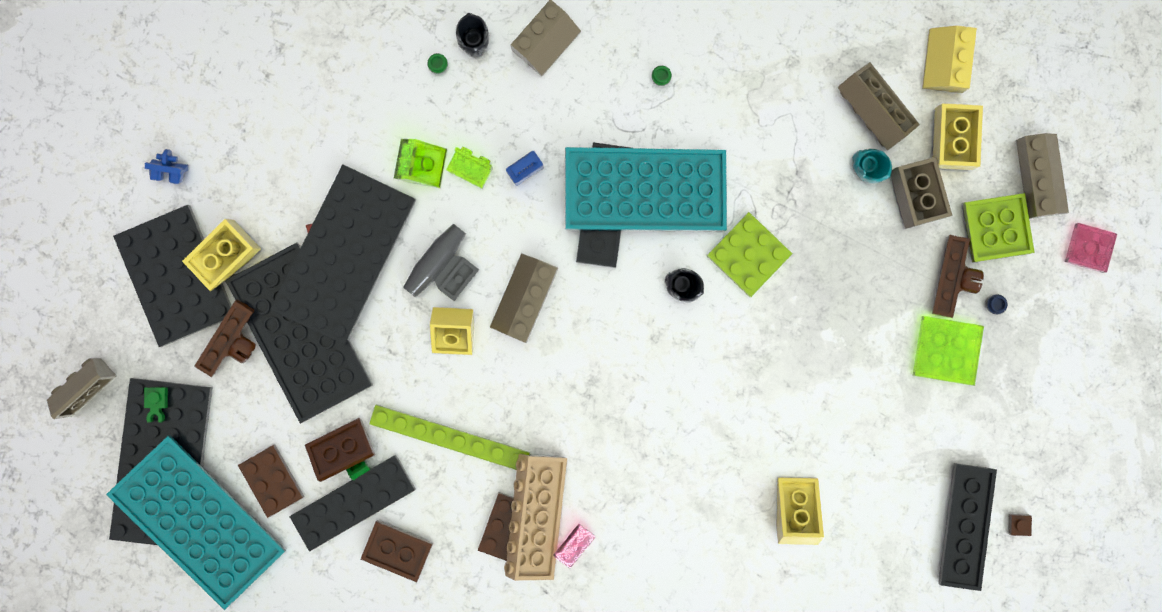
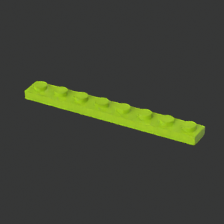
M377 404L374 407L369 423L379 428L517 470L516 462L519 454H530V452Z

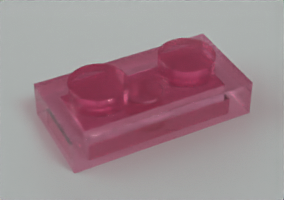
M578 524L553 555L558 561L571 568L596 537L581 524Z

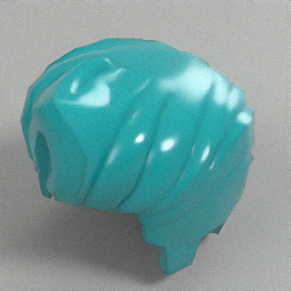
M864 149L857 151L853 155V169L864 182L875 184L890 178L892 162L883 151Z

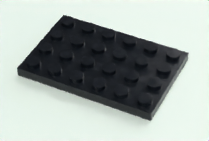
M190 205L180 207L113 236L158 347L166 346L223 321L232 306L223 284L221 283L212 291H209L182 262L204 240Z

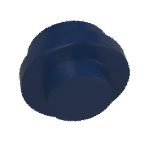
M996 294L988 298L986 306L990 313L998 315L1006 311L1008 303L1004 296Z

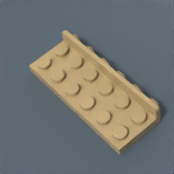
M519 454L516 480L514 481V500L511 504L512 517L509 523L510 535L507 543V562L504 566L505 576L512 580H554L567 458Z

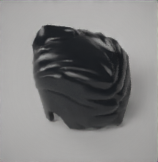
M467 13L459 20L456 26V38L459 47L470 54L471 57H480L484 49L489 44V32L486 22L480 16Z
M681 268L669 272L665 277L667 291L679 301L690 303L704 294L703 279L693 270Z

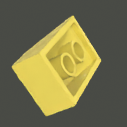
M224 219L182 262L209 291H212L248 263L261 248L235 220Z
M818 478L777 479L776 526L778 544L819 545L823 540L824 531Z

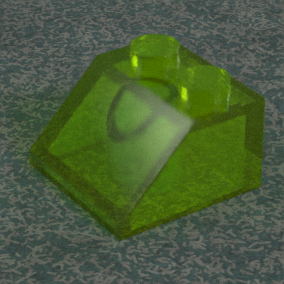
M401 139L394 179L440 188L447 149L417 139Z

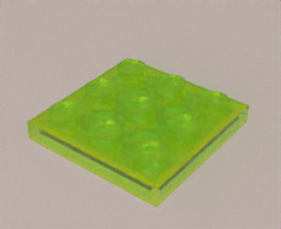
M922 316L913 376L975 386L984 326Z

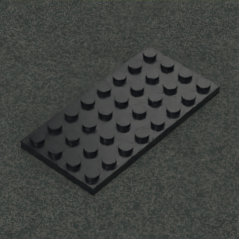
M342 164L270 310L346 345L416 199Z
M296 242L228 278L225 282L235 300L238 299L255 310L247 324L301 424L373 386V383L349 339L346 345L270 310L301 248L299 243Z
M130 378L116 484L169 435L203 467L213 387ZM145 387H168V408H162V412L165 415L164 422H158L156 414L153 416V422H147V414L150 412V408H144ZM114 503L109 540L157 545Z

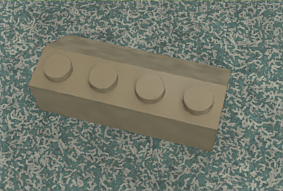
M871 62L837 87L842 97L849 101L853 106L854 112L860 115L866 127L876 135L878 142L887 150L903 140L920 125Z
M1042 133L1017 139L1016 145L1029 219L1069 213L1057 134Z
M521 253L490 328L527 343L557 274L558 267Z

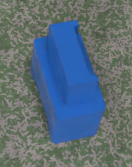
M531 151L506 168V172L513 183L519 186L523 181L542 170L544 166L535 151Z

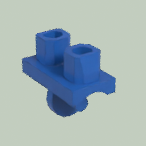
M165 149L163 154H156V159H152L150 163L146 162L145 169H149L150 180L161 181L164 179V172L169 173V182L179 184L183 180L184 173L188 171V165L177 163L178 157L172 156L170 149Z

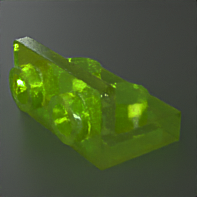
M462 146L461 149L456 147L446 171L483 189L493 170V166L490 164L491 161L483 156L479 158L473 156V152Z

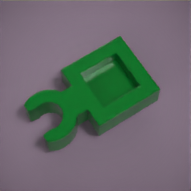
M168 387L144 388V408H150V412L147 414V422H153L155 414L158 416V422H164L165 415L162 412V408H168Z

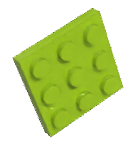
M1025 193L962 203L968 238H970L969 247L972 263L1035 253Z
M748 212L713 248L707 257L749 297H752L793 253Z

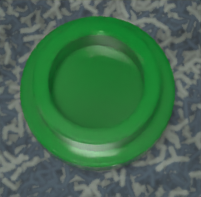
M435 53L429 57L427 65L431 72L440 74L447 69L448 62L444 55Z
M660 65L654 68L651 77L656 85L665 86L670 82L672 74L668 67Z

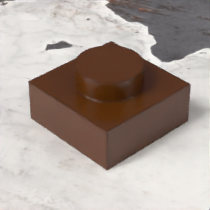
M1009 514L1008 534L1011 536H1032V515Z

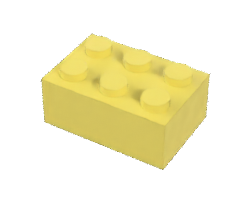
M942 103L935 108L933 157L937 158L940 169L974 170L980 167L983 106Z

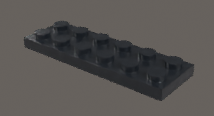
M593 142L592 148H631ZM580 230L576 262L616 268L621 230Z
M394 455L355 480L349 481L289 517L310 552L415 491L416 488L397 455Z
M954 463L938 583L941 586L975 591L982 590L997 469Z

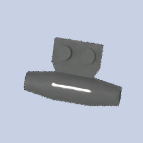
M452 224L432 243L417 262L403 288L417 297L435 281L438 289L455 301L479 271L477 267L464 257L455 255L466 233L455 224Z

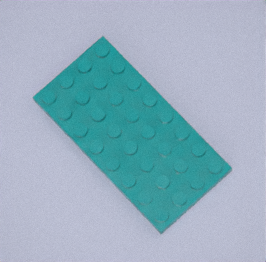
M565 147V230L726 231V150Z
M170 435L106 494L224 610L286 551Z

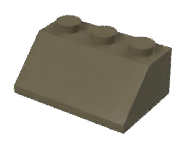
M549 0L511 43V49L539 75L543 76L580 34L581 30L562 8L552 0Z
M936 157L892 169L891 179L905 229L953 216Z
M101 358L87 359L81 365L82 368L78 372H74L66 378L67 382L64 385L56 387L51 392L52 395L47 399V403L53 419L72 417L116 377V374Z

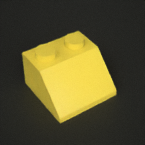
M433 307L430 320L432 353L472 355L474 333L473 309Z

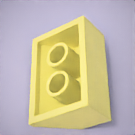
M948 26L929 29L923 89L963 93L970 88L977 28Z

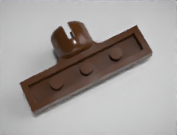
M954 235L948 236L932 310L934 315L953 318L959 292L964 291L976 294L982 288V283L971 280H984V272L968 268L965 265L970 238Z
M238 299L235 300L194 367L212 377L226 356H230L241 364L245 363L252 355V351L255 350L256 344L244 337L242 330L255 310Z

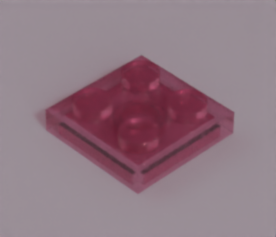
M1076 223L1065 262L1107 273L1117 233Z

